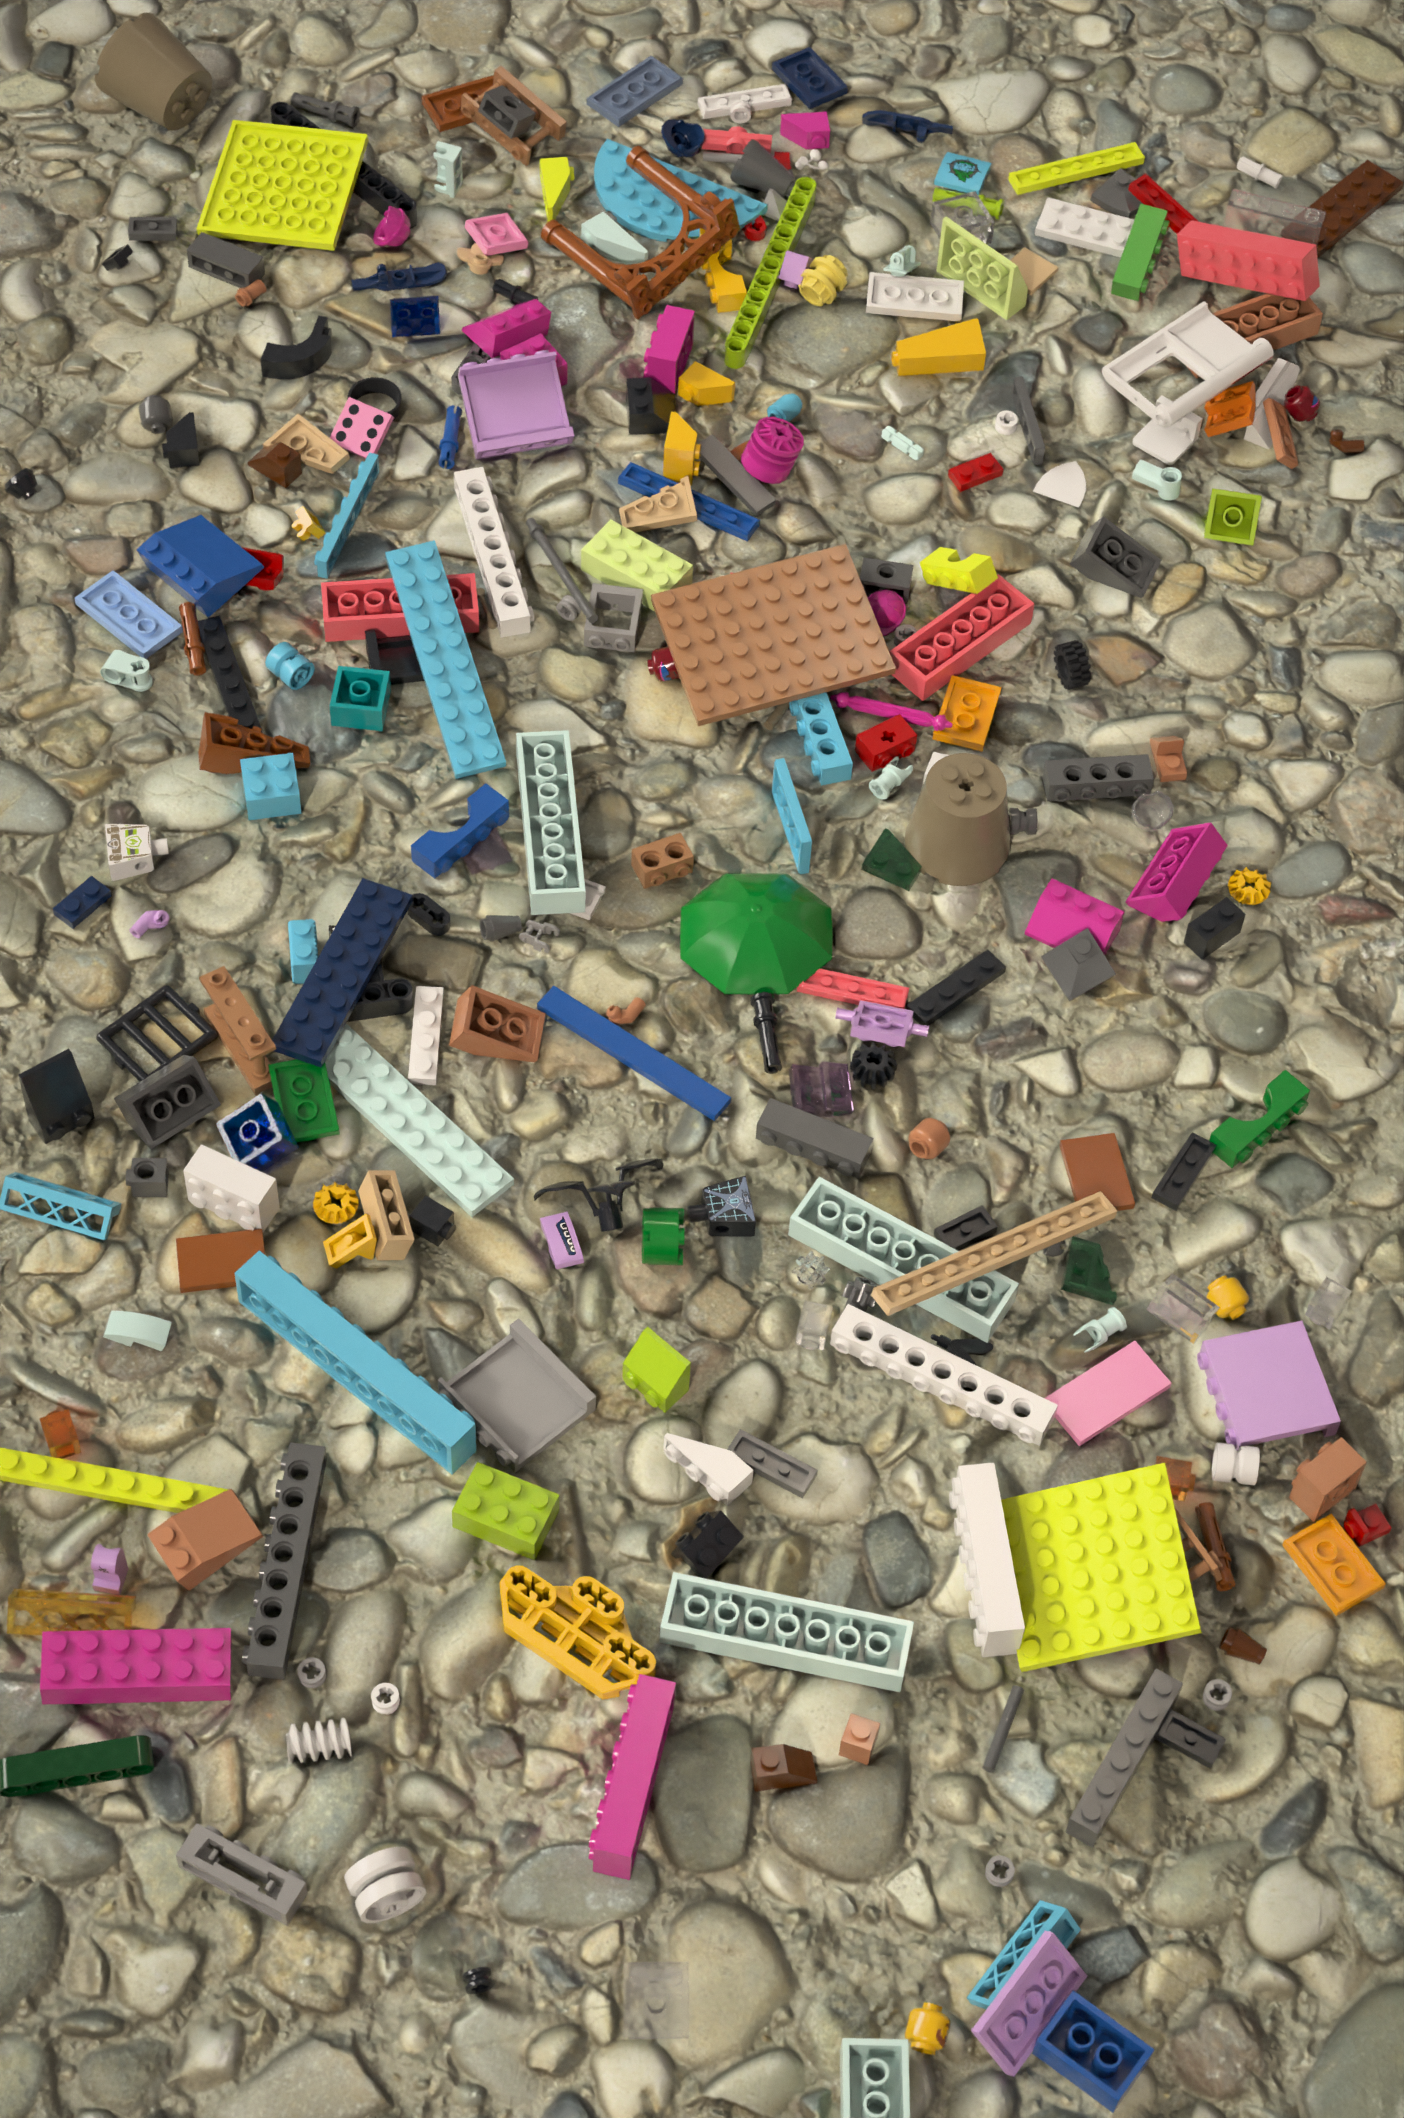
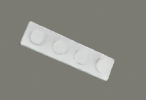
M416 986L408 1081L411 1084H437L444 987Z

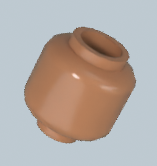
M934 1118L922 1120L910 1132L908 1137L909 1146L913 1154L924 1159H934L950 1143V1134L947 1126L942 1121Z

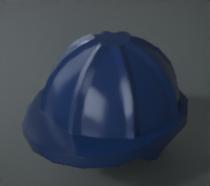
M671 119L662 125V137L668 151L675 157H693L699 152V148L705 140L704 131L699 124L687 123L683 119Z

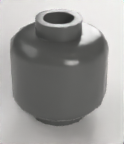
M148 396L139 405L141 425L145 430L151 431L154 434H161L172 425L173 416L170 403L162 398V396Z

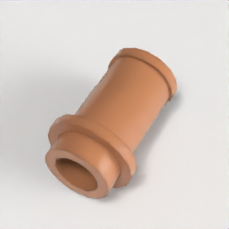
M257 279L246 288L238 289L235 298L241 306H250L254 299L266 292V286L260 279Z

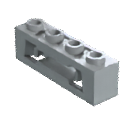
M196 1823L176 1854L180 1868L286 1926L289 1925L308 1894L306 1882H304L305 1879L299 1873L293 1870L286 1872L278 1868L277 1863L270 1857L265 1855L256 1856L250 1852L249 1847L238 1840L231 1842L223 1838V1834L210 1825H207L205 1828ZM218 1854L224 1857L226 1863L267 1884L264 1888L266 1895L260 1892V1886L218 1864L220 1861Z

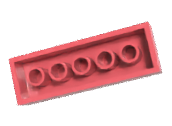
M1192 220L1177 234L1181 276L1306 301L1320 287L1316 244Z
M475 573L446 575L464 632H479ZM392 578L321 583L325 642L364 640L365 631L375 630L376 639L410 636Z
M998 574V579L978 594L971 593L890 650L889 653L896 668L895 674L892 676L919 699L924 701L948 684L952 675L959 676L1030 625L1034 603Z

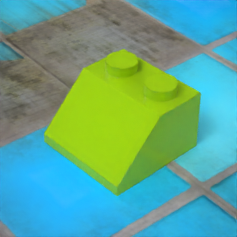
M646 1327L623 1362L622 1377L627 1386L641 1392L652 1407H658L666 1413L689 1391L691 1362L653 1330Z

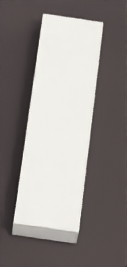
M786 84L698 98V106L703 119L731 115L732 103L734 104L737 100L739 102L741 100L743 102L747 101L751 106V112L792 105V98Z

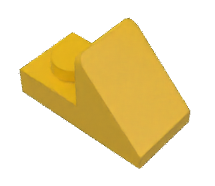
M363 1215L323 1241L329 1266L337 1269L357 1255L370 1260L374 1259L377 1239L370 1215Z

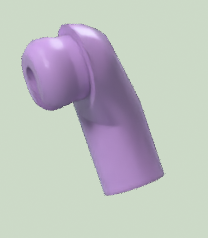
M164 910L146 911L129 931L135 938L139 939L148 929L165 927L170 920L169 914Z

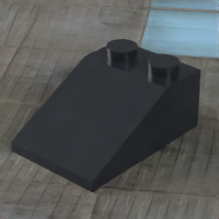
M69 1048L18 1075L28 1120L45 1145L53 1140L61 1139L66 1133L77 1127L87 1125L95 1118L92 1102Z

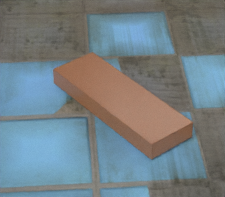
M1268 398L1263 401L1276 459L1278 462L1293 469L1298 466V459L1285 407L1272 398Z

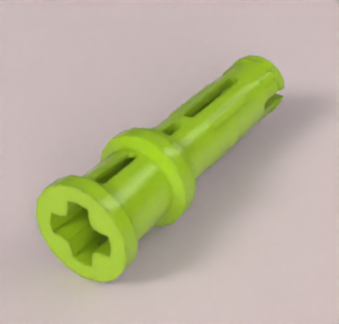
M938 187L935 188L932 198L934 203L974 211L978 216L982 214L995 217L996 220H1000L1004 209V199L994 200L986 198L983 194L978 195V197Z

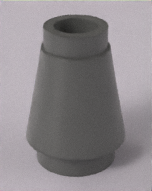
M487 915L486 918L480 919L481 936L484 940H490L491 942L522 930L521 919L518 915Z

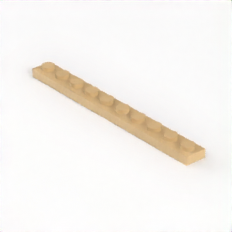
M1101 1191L874 1287L871 1296L887 1316L1112 1220L1115 1218L1117 1210Z

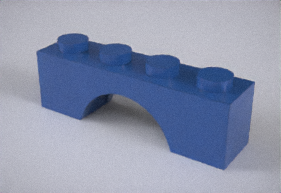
M485 783L467 798L468 815L470 818L463 827L452 832L429 830L411 845L412 862L434 879L441 873L447 872L460 857H465L472 847L478 842L484 841L490 832L508 820L509 800Z

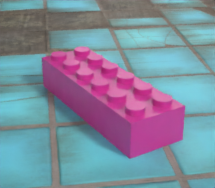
M231 1628L42 1631L40 1675L42 1705L231 1701Z
M639 1674L637 1685L631 1684L627 1699L629 1703L627 1713H623L620 1724V1739L616 1741L613 1750L612 1770H608L604 1786L606 1791L604 1799H601L599 1803L596 1829L593 1828L589 1841L590 1852L588 1859L593 1860V1872L626 1880L631 1878L674 1710L676 1682Z

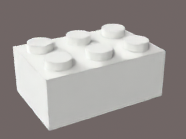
M202 1144L183 1170L188 1200L194 1206L211 1210L221 1219H230L237 1222L245 1230L262 1229L264 1233L280 1209L276 1178Z

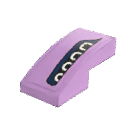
M568 1212L540 1218L541 1228L547 1240L549 1253L556 1270L584 1263L581 1248Z

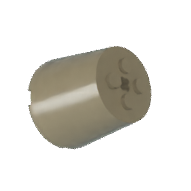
M141 13L137 20L131 21L129 19L122 24L110 37L97 61L100 68L99 73L95 75V83L100 91L171 131L179 130L188 125L201 112L212 90L213 81L211 74L170 29L152 13Z
M957 753L940 759L929 770L906 827L904 839L908 858L922 874L925 875L927 873L939 879V883L969 886L992 878L999 872L1004 862L1007 861L1010 851L1007 784L1002 771L990 760L976 754Z

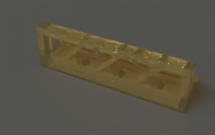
M14 1589L8 1597L7 1633L42 1635V1631H93L99 1626L103 1630H111L105 1623L111 1616H124V1630H132V1614L136 1609V1596ZM16 1610L28 1611L35 1620L28 1626L15 1625ZM36 1611H41L43 1613L39 1615ZM50 1612H58L66 1622L59 1628L50 1627L43 1618ZM67 1613H74V1615L70 1617ZM80 1614H89L96 1624L91 1629H81L74 1619Z

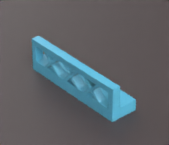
M17 1172L5 1176L0 1197V1210L101 1240L108 1238L112 1217L120 1213L122 1204ZM10 1190L20 1192L25 1203L19 1207L7 1204ZM39 1198L45 1199L52 1211L45 1215L38 1213L33 1202ZM65 1206L72 1207L78 1219L72 1223L65 1221L59 1210ZM92 1214L103 1216L104 1220L101 1231L92 1229L86 1218Z
M1040 1900L967 1996L968 2001L972 2005L987 2009L1044 1931L1053 1932L1067 1949L1081 1930L1067 1908ZM1044 1913L1051 1914L1047 1921L1038 1924ZM1033 1938L1029 1945L1019 1949L1023 1941ZM1014 1962L1010 1970L1001 1973L1005 1965ZM996 1987L988 1999L982 1997L988 1989Z

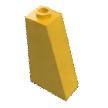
M971 319L897 341L896 351L892 352L891 357L892 366L897 367L898 376L984 371L986 351L979 319Z

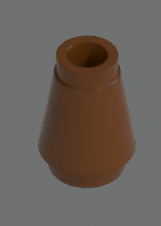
M1229 1626L1219 1644V1649L1225 1651V1655L1258 1665L1261 1664L1267 1652V1648L1263 1647L1239 1627L1234 1629Z

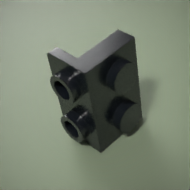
M721 1510L710 1513L706 1511L701 1514L694 1523L696 1527L690 1533L683 1534L676 1541L675 1545L677 1547L671 1553L675 1559L682 1558L700 1578L707 1579L744 1538L742 1533Z

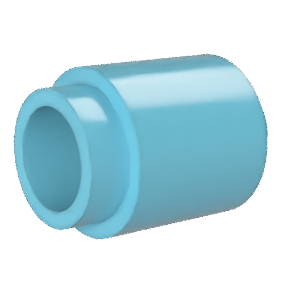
M785 394L768 407V417H777L790 422L800 414L802 401L796 394Z

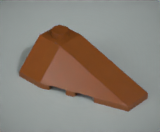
M204 713L198 752L200 770L222 774L242 773L240 759L293 753L295 768H308L310 766L308 746L280 735L274 738L261 733V728L254 726L253 729L239 725V720L230 716Z

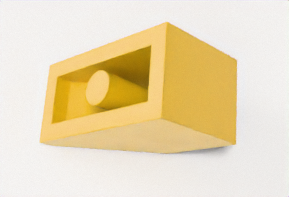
M696 361L678 378V396L697 406L730 403L734 400L735 382Z

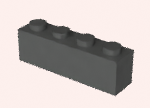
M772 1098L769 1099L757 1122L755 1138L765 1145L776 1146L786 1150L791 1155L804 1157L819 1166H827L837 1170L844 1176H852L857 1179L860 1178L872 1153L874 1140L872 1137Z

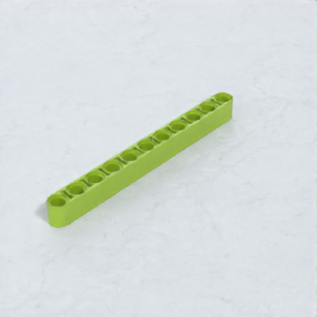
M801 177L796 181L726 339L724 362L731 369H739L745 365L782 279L778 277L786 251L794 252L814 207L816 182L810 177Z

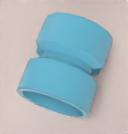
M281 642L269 652L265 661L266 667L274 675L280 677L292 690L305 686L315 670L313 663L288 642Z

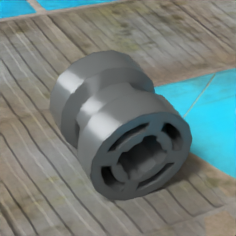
M1010 808V834L1017 835L1019 832L1025 831L1027 835H1036L1037 809L1028 808L1023 812L1018 808Z

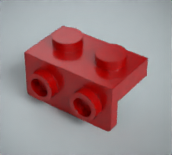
M242 547L264 566L244 586L258 587V589L263 591L274 590L283 579L284 556L278 553Z

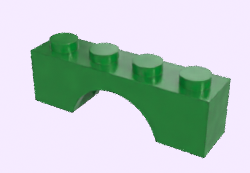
M1284 1070L1266 1087L1263 1096V1102L1267 1109L1266 1115L1253 1121H1242L1229 1117L1211 1133L1209 1141L1217 1145L1214 1154L1231 1168L1239 1162L1245 1163L1253 1154V1150L1258 1146L1263 1147L1266 1145L1276 1130L1282 1131L1288 1125L1293 1115H1300L1304 1112L1309 1104L1307 1099L1310 1089L1287 1070Z

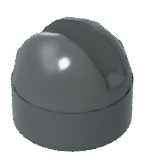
M1065 1240L1043 1249V1254L1052 1257L1061 1255L1064 1250L1060 1249V1244H1066Z

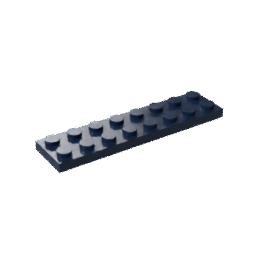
M362 878L272 1041L276 1046L274 1052L322 1068L413 902L412 894Z

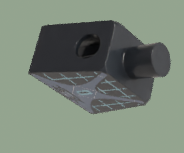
M746 1176L703 1188L702 1204L687 1206L689 1223L705 1221L707 1232L710 1236H755L756 1219Z

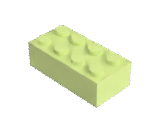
M611 519L581 549L582 571L607 585L643 589V605L653 611L655 610L651 602L652 594L692 584L693 565Z

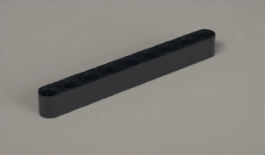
M276 102L270 108L272 124L321 129L286 102ZM362 161L353 192L383 216H385L384 212L389 210V206L402 209L410 220V229L414 228L417 225L416 202Z

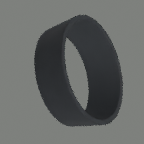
M371 377L358 381L350 388L347 398L350 397L355 400L370 393H381L391 397L395 401L396 406L387 413L394 417L393 421L397 418L402 396L398 386L390 380Z

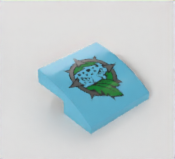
M947 152L937 172L934 185L978 196L983 189L992 163Z

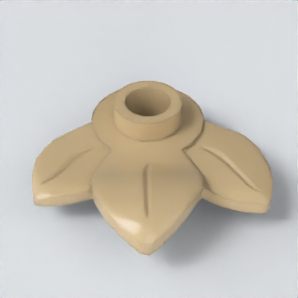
M476 243L472 245L471 249H457L459 259L467 262L470 266V271L475 274H487L492 266H499L504 261V256L499 254L484 255Z

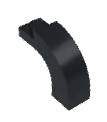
M318 315L311 335L299 344L286 346L267 342L260 359L262 377L279 380L296 379L320 369L332 354V329L328 326V317Z

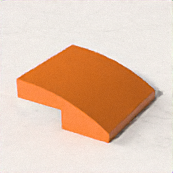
M1253 381L1227 388L1206 402L1205 410L1208 418L1204 431L1208 437L1253 425L1256 404L1255 384Z

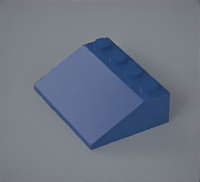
M202 515L154 533L136 549L147 568L188 602L194 603L196 608L207 618L215 613L264 568L262 563Z

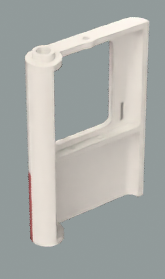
M1202 302L1104 366L1102 374L1112 387L1150 416L1158 425L1168 428L1272 359L1274 352L1271 344L1264 338H1258L1251 345L1209 311L1206 302ZM1169 356L1176 357L1204 379L1202 383L1169 405L1159 404L1158 406L1153 405L1141 393L1128 385V383Z

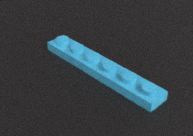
M368 453L365 462L362 461L360 463L358 476L351 481L348 497L343 498L339 515L336 514L334 516L332 529L324 537L323 548L316 553L314 564L317 566L318 577L328 579L379 474V456L377 454Z

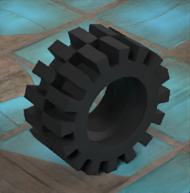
M1079 640L1055 646L1054 655L1056 656L1054 657L1055 669L1058 670L1057 676L1058 679L1061 678L1060 683L1067 690L1088 685L1091 681V672L1089 671L1091 665L1088 664L1089 657L1088 655L1086 656V649L1083 648L1081 642L1079 643Z

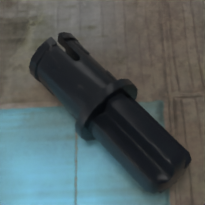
M496 279L492 287L494 292L508 298L512 304H520L533 299L539 301L537 296L522 290L521 286H514L502 279Z

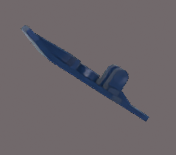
M884 110L868 111L862 115V124L867 126L893 127V132H895L896 127L904 131H917L916 140L918 143H924L927 134L937 132L953 134V126L934 123L922 117Z
M439 262L417 268L409 265V269L387 271L385 264H379L376 274L367 278L351 280L353 291L372 288L382 291L431 286L442 282L447 276L445 265Z

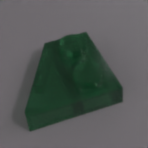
M885 828L862 863L861 870L909 891L920 875L922 866L890 830Z
M1072 1236L1069 1241L1061 1290L1114 1305L1117 1295L1116 1292H1112L1108 1280L1110 1273L1103 1261L1104 1255L1100 1244Z

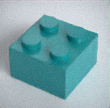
M338 666L330 701L331 726L383 731L391 694L390 671Z

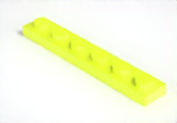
M1136 142L1010 172L1008 180L1016 194L1020 195L1117 171L1120 168L1126 169L1144 164L1145 157Z

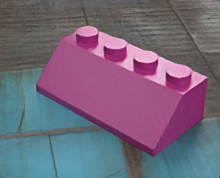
M1211 822L1172 829L1125 903L1129 907L1161 922L1182 919L1187 914V909L1193 900L1198 896L1204 882L1209 879L1216 863L1221 860L1222 854L1228 846Z

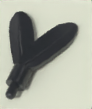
M935 1334L931 1335V1339L937 1342L936 1345L974 1365L976 1363L970 1355H984L993 1350V1345L990 1342L986 1343L981 1339L952 1340L942 1334L940 1337Z

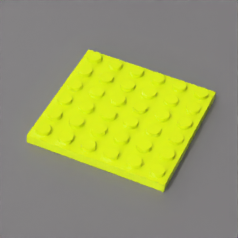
M233 120L196 229L198 235L203 232L217 238L335 251L368 145V135Z
M1165 1463L1001 1500L1025 1626L1020 1649H1016L1021 1672L1202 1633Z

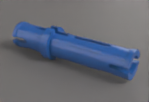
M455 405L447 408L443 439H441L439 445L441 450L439 466L444 468L445 461H447L446 469L454 467L455 453L459 449L457 440L462 409L457 406L456 413H454Z

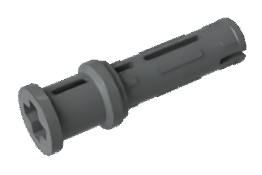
M297 92L292 94L290 101L292 107L328 116L333 122H345L350 127H355L359 122L360 108L357 106H345L340 101L331 103ZM307 103H313L316 105H320L321 107L318 108L315 106L308 105Z

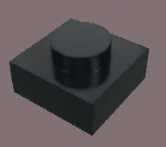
M127 244L116 249L101 264L107 271L115 267L119 270L129 262L127 258L134 251Z

